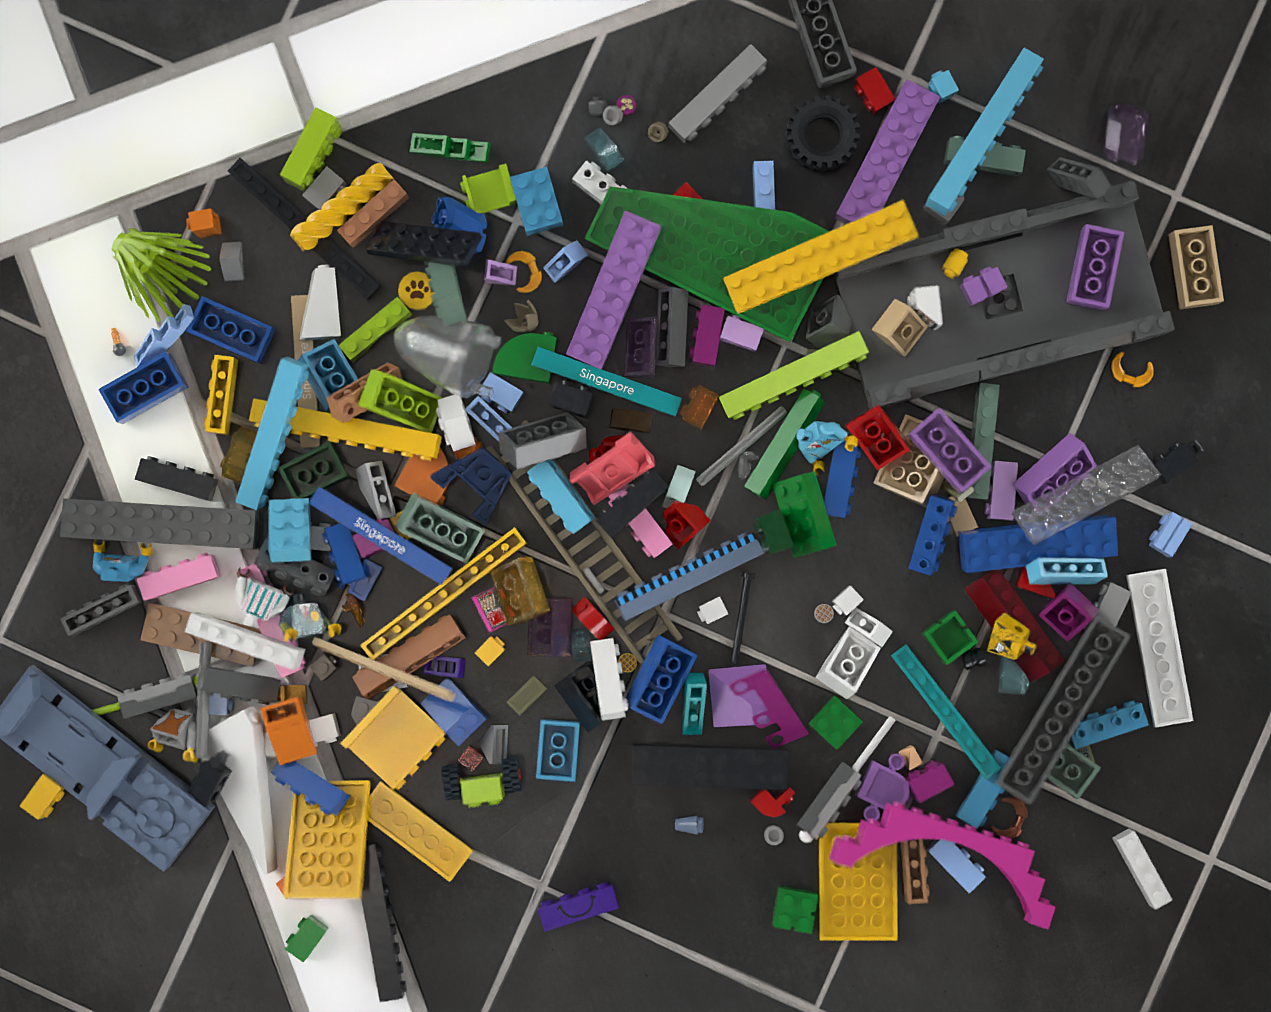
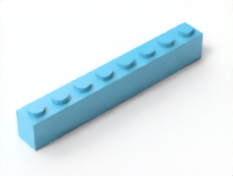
M290 357L281 359L240 485L236 503L254 510H258L267 504V492L274 483V478L272 477L280 464L278 460L279 455L285 449L286 443H284V440L290 433V422L297 412V407L295 406L297 400L303 394V389H301L303 382L307 380L309 371H307L308 364Z

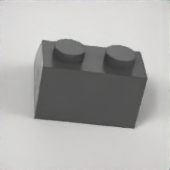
M838 294L809 310L806 339L819 349L850 336L851 319Z

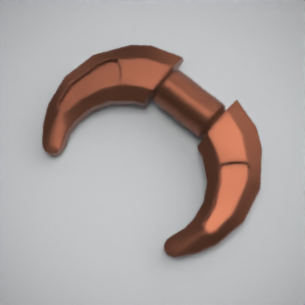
M1005 797L1002 798V801L1011 803L1015 807L1016 814H1018L1014 827L1011 826L1006 830H999L992 826L991 829L998 837L1001 835L1012 839L1019 836L1023 831L1020 829L1025 818H1027L1028 811L1024 803L1018 798Z

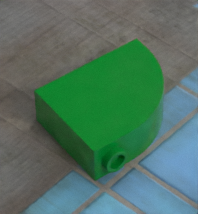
M543 332L542 334H522L512 338L499 350L494 361L492 373L497 376L550 384L552 373L531 366L537 347L555 353L557 337H554L553 333Z

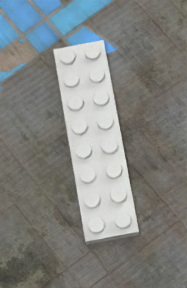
M1166 569L1126 575L1129 591L1132 592L1130 599L1153 727L1193 721Z

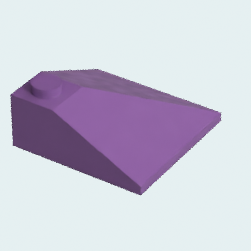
M766 664L708 670L714 727L755 725L752 717L768 710L755 690L736 696L729 687L732 682L766 669ZM741 682L735 685L736 691L741 692L747 689L746 683ZM763 715L757 719V722L759 724H766L770 718Z

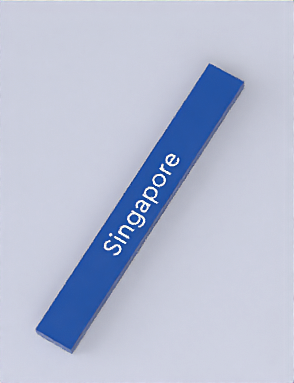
M318 487L309 502L312 506L441 585L452 570L445 563L321 487Z

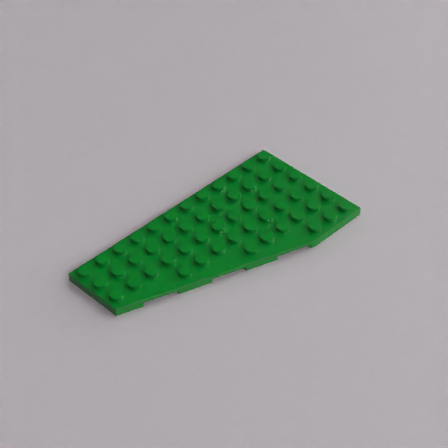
M609 187L585 236L586 240L609 251L625 211L660 224L662 228L645 266L646 270L791 342L823 278L740 314L735 309L723 278L830 231L787 211Z

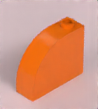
M440 448L438 459L432 458L431 461L421 460L420 455L413 454V457H410L394 486L410 495L414 492L442 506L446 499L444 494L449 483L442 489L430 478V475L449 465L443 450Z

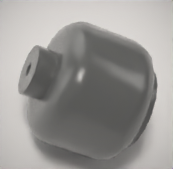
M600 96L593 97V100L588 103L590 114L593 116L603 115L605 108H607L606 100L600 99Z

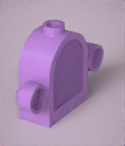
M892 754L888 760L889 767L871 760L863 776L862 784L855 793L857 797L871 803L864 810V817L867 821L869 818L878 820L880 817L878 807L885 809L886 803L893 804L895 801L906 805L909 804L912 798V794L909 793V785L906 779L896 772L905 764V759L902 755Z

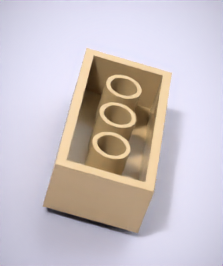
M1213 225L1174 230L1168 234L1179 309L1217 305L1223 302L1224 298Z

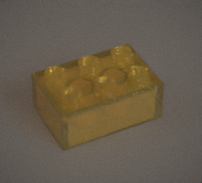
M532 556L517 558L490 571L508 626L525 623L550 611Z

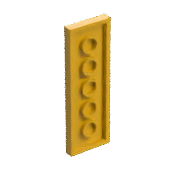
M380 781L369 796L368 821L450 882L473 852V849L395 790L391 791V787L383 781Z

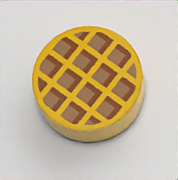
M625 653L619 657L618 662H621L623 672H632L636 668L637 659L633 654Z

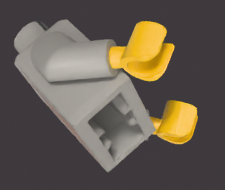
M191 705L185 711L171 709L164 717L158 719L156 724L150 728L154 740L149 741V749L160 753L163 750V744L182 750L188 748L183 754V759L187 762L191 760V762L196 763L198 758L195 756L194 748H196L197 721L195 716L197 715V709Z

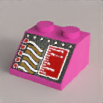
M493 587L472 597L489 632L512 622L511 617L514 615L509 606L505 607L502 601L505 597L500 589L497 590L496 587Z

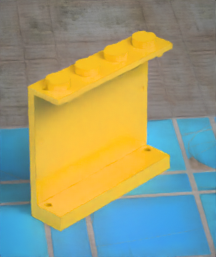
M393 686L341 744L346 749L352 750L393 791L395 788L399 790L406 783L404 778L408 774L412 776L419 769L417 764L421 760L426 761L432 755L430 750L435 745L439 747L446 740L444 737L446 733L399 687Z

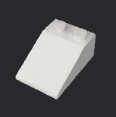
M849 626L823 663L815 678L848 699L857 692L881 648Z

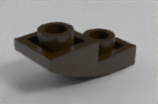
M613 408L611 411L610 428L624 431L633 430L648 434L651 432L653 414Z

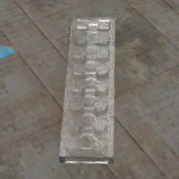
M1139 445L1021 506L1012 512V516L1033 545L1157 480L1161 474Z

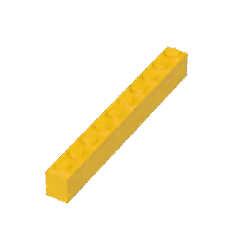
M253 398L249 421L255 423V427H259L267 401ZM297 407V412L290 422L291 434L302 436V433H308L310 438L320 439L323 436L328 437L327 441L339 443V440H344L346 445L357 447L359 443L364 444L366 449L376 450V447L383 448L382 452L394 454V451L402 452V456L411 458L415 454L420 455V459L431 461L432 458L438 459L442 436L438 434L352 418L350 421L343 423L333 418L331 413Z
M514 527L446 579L442 585H438L360 646L370 659H377L520 550L527 542Z

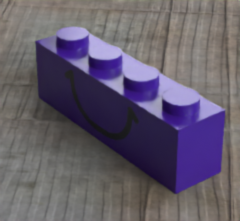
M603 882L597 884V888L592 890L584 888L578 890L576 895L571 896L568 893L560 896V900L552 902V899L541 902V906H538V912L544 932L618 909L619 904L613 884Z

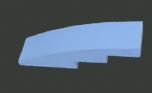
M183 304L175 318L167 316L159 330L151 328L134 355L137 367L163 353L180 337L194 319L191 306Z

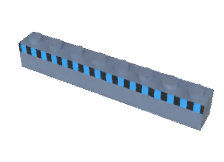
M747 531L737 536L739 540L733 543L731 540L720 544V549L715 551L712 548L704 552V557L697 559L695 556L686 561L687 565L681 568L677 565L669 569L670 573L665 576L660 573L652 577L653 582L645 584L644 581L634 586L636 590L630 593L625 590L617 594L618 599L614 601L623 620L626 621L763 554L764 552L754 532L749 534Z

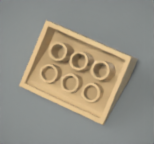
M905 415L899 430L908 441L910 451L879 469L873 483L927 508L930 496L937 494L944 477L907 436L923 421Z

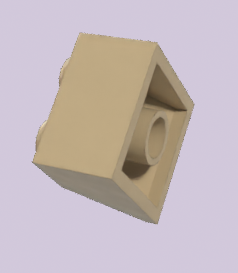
M894 299L871 330L883 342L906 357L928 326L910 306Z

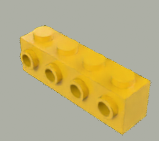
M215 355L214 360H212L211 371L213 372L212 379L209 381L210 396L206 403L208 411L207 417L204 419V428L208 433L229 435L238 359L235 357Z

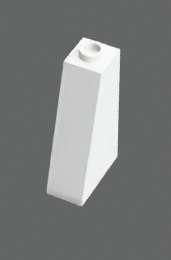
M319 265L312 272L299 336L300 341L338 339L341 336L335 268H329V265Z

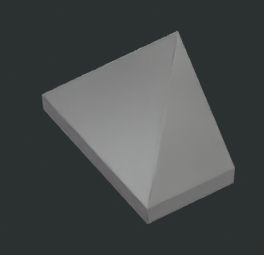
M491 725L478 742L489 764H502V759L507 758L508 725Z

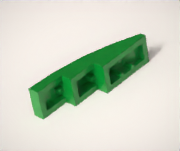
M412 133L410 152L455 160L488 163L491 144L488 142L470 141L468 139L450 138L445 135Z

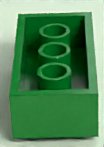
M815 471L772 484L779 509L782 512L794 545L791 547L793 558L837 546Z

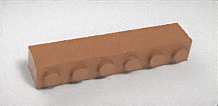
M449 614L448 616L441 617L434 625L425 627L417 636L408 638L403 645L392 648L384 657H379L374 661L410 674L466 637L456 620ZM365 667L358 670L356 675L352 676L362 696L368 700L398 682Z

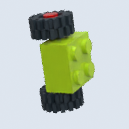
M518 757L503 758L501 773L464 778L461 777L458 764L442 766V782L446 801L462 799L463 796V804H468L469 807L480 806L482 802H488V805L499 804L503 800L505 792L514 793L522 791Z

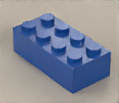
M201 296L193 314L194 319L186 330L194 336L258 364H261L276 329L203 296Z
M165 351L98 390L116 423L123 425L189 388L172 355Z
M658 635L625 697L628 707L663 724L698 655Z

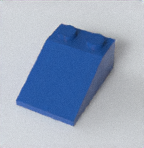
M447 677L439 686L450 690L455 695L453 701L450 702L429 694L420 704L441 729L460 746L488 717Z

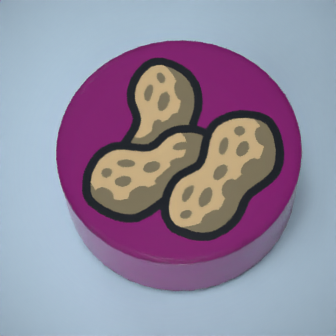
M624 95L618 99L617 106L622 110L623 115L628 116L635 111L636 102L631 96Z

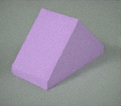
M487 259L484 280L486 283L515 285L517 266Z

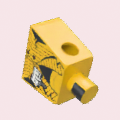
M1003 613L995 622L987 651L1011 659H1017L1023 652L1032 655L1036 645L1027 641L1030 633L1027 627Z

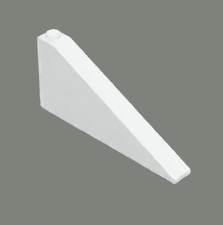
M251 706L208 730L207 757L202 758V760L208 761L222 750L229 754L225 765L232 770V773L220 794L263 875L266 876L277 869L263 724L258 711L255 710L254 706Z

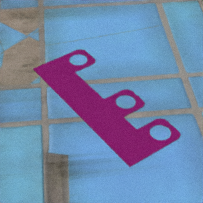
M766 669L732 682L729 685L736 696L755 690L768 710L752 717L755 725L758 728H764L777 722L781 728L780 731L766 737V741L772 748H777L809 734ZM741 682L747 684L746 690L741 692L735 690L736 684ZM763 715L770 718L766 724H759L757 722V719ZM779 735L783 737V741L779 744L771 742L774 736Z

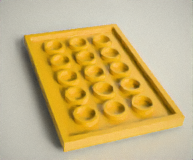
M328 781L350 796L337 816L333 813L327 815L319 810L321 807L319 804L316 803L313 806L305 801L306 796L301 793L298 796L293 793L284 898L361 899L370 795L369 781Z
M829 823L826 826L828 831L823 838L819 837V940H897V842L868 853L856 861L853 868L835 863L829 857L836 836L843 838V835L856 838L860 823Z

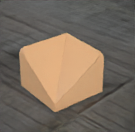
M912 745L899 751V754L905 759L907 769L911 770L922 764V760Z

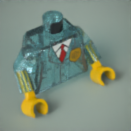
M304 594L293 595L294 605L285 609L279 622V627L285 635L284 641L293 640L295 642L296 639L318 637L329 631V637H334L335 632L338 635L341 633V626L337 623H332L322 610L318 608L316 603L306 604Z

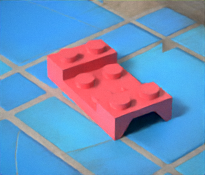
M631 432L616 441V447L590 464L583 463L570 472V482L572 484L578 483L587 492L593 505L599 503L655 466L654 456Z

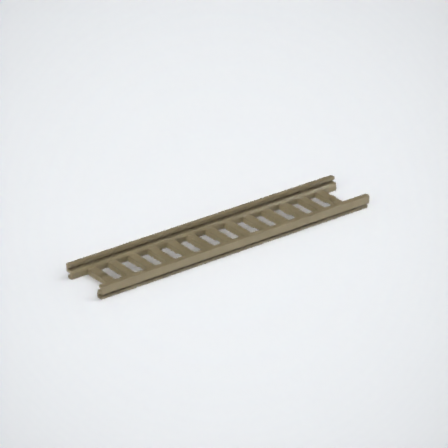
M527 420L523 421L521 425L528 424ZM492 445L486 448L503 465L506 466V463L509 462L504 456L500 457ZM552 458V460L555 462V464L558 466V468L561 470V472L564 474V476H565V477L567 478V480L570 482V480L568 479V477L566 476V474L563 472V470L561 469V467L558 465V463L556 462V460H555L554 458ZM538 463L516 469L512 472L508 481L640 665H643L645 658L639 650L666 630L671 632L676 641L681 640L683 637L660 605L649 609L623 628L617 620L621 616L619 609L611 612L606 603L633 583L636 585L642 583L640 577L614 541L596 522L597 518L591 521L596 530L567 550L561 541L572 534V532L565 528L556 535L550 525L561 517L553 513L544 519L539 510L550 502L542 498L534 504L528 494L538 488V486L531 482L522 488L517 481L520 476ZM570 482V484L572 485V487L575 489V491H576V492L578 493V495L581 497V495L579 494V492L576 490V488H575V487L573 486V484ZM602 536L607 546L578 566L572 556ZM613 552L619 561L596 577L599 583H602L623 567L630 577L600 597L593 584L583 573V570L587 567L590 568ZM658 614L663 624L634 644L628 634Z

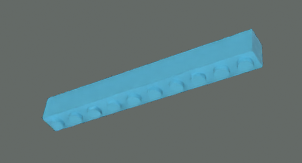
M1023 48L928 197L926 206L943 216H946L948 211L953 212L958 204L955 200L958 196L962 197L968 188L965 184L968 180L972 182L977 174V171H975L976 167H981L987 158L984 154L987 150L991 152L996 144V141H994L995 137H1000L1006 128L1003 124L1006 120L1010 122L1015 113L1013 111L1015 105L1020 106L1024 99L1022 94L1024 91L1029 92L1034 83L1031 80L1034 76L1038 77L1043 69L1041 64L1044 60L1042 57Z

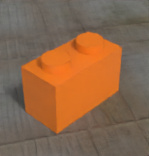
M211 208L188 212L189 218L186 219L187 227L199 238L222 234L219 215Z

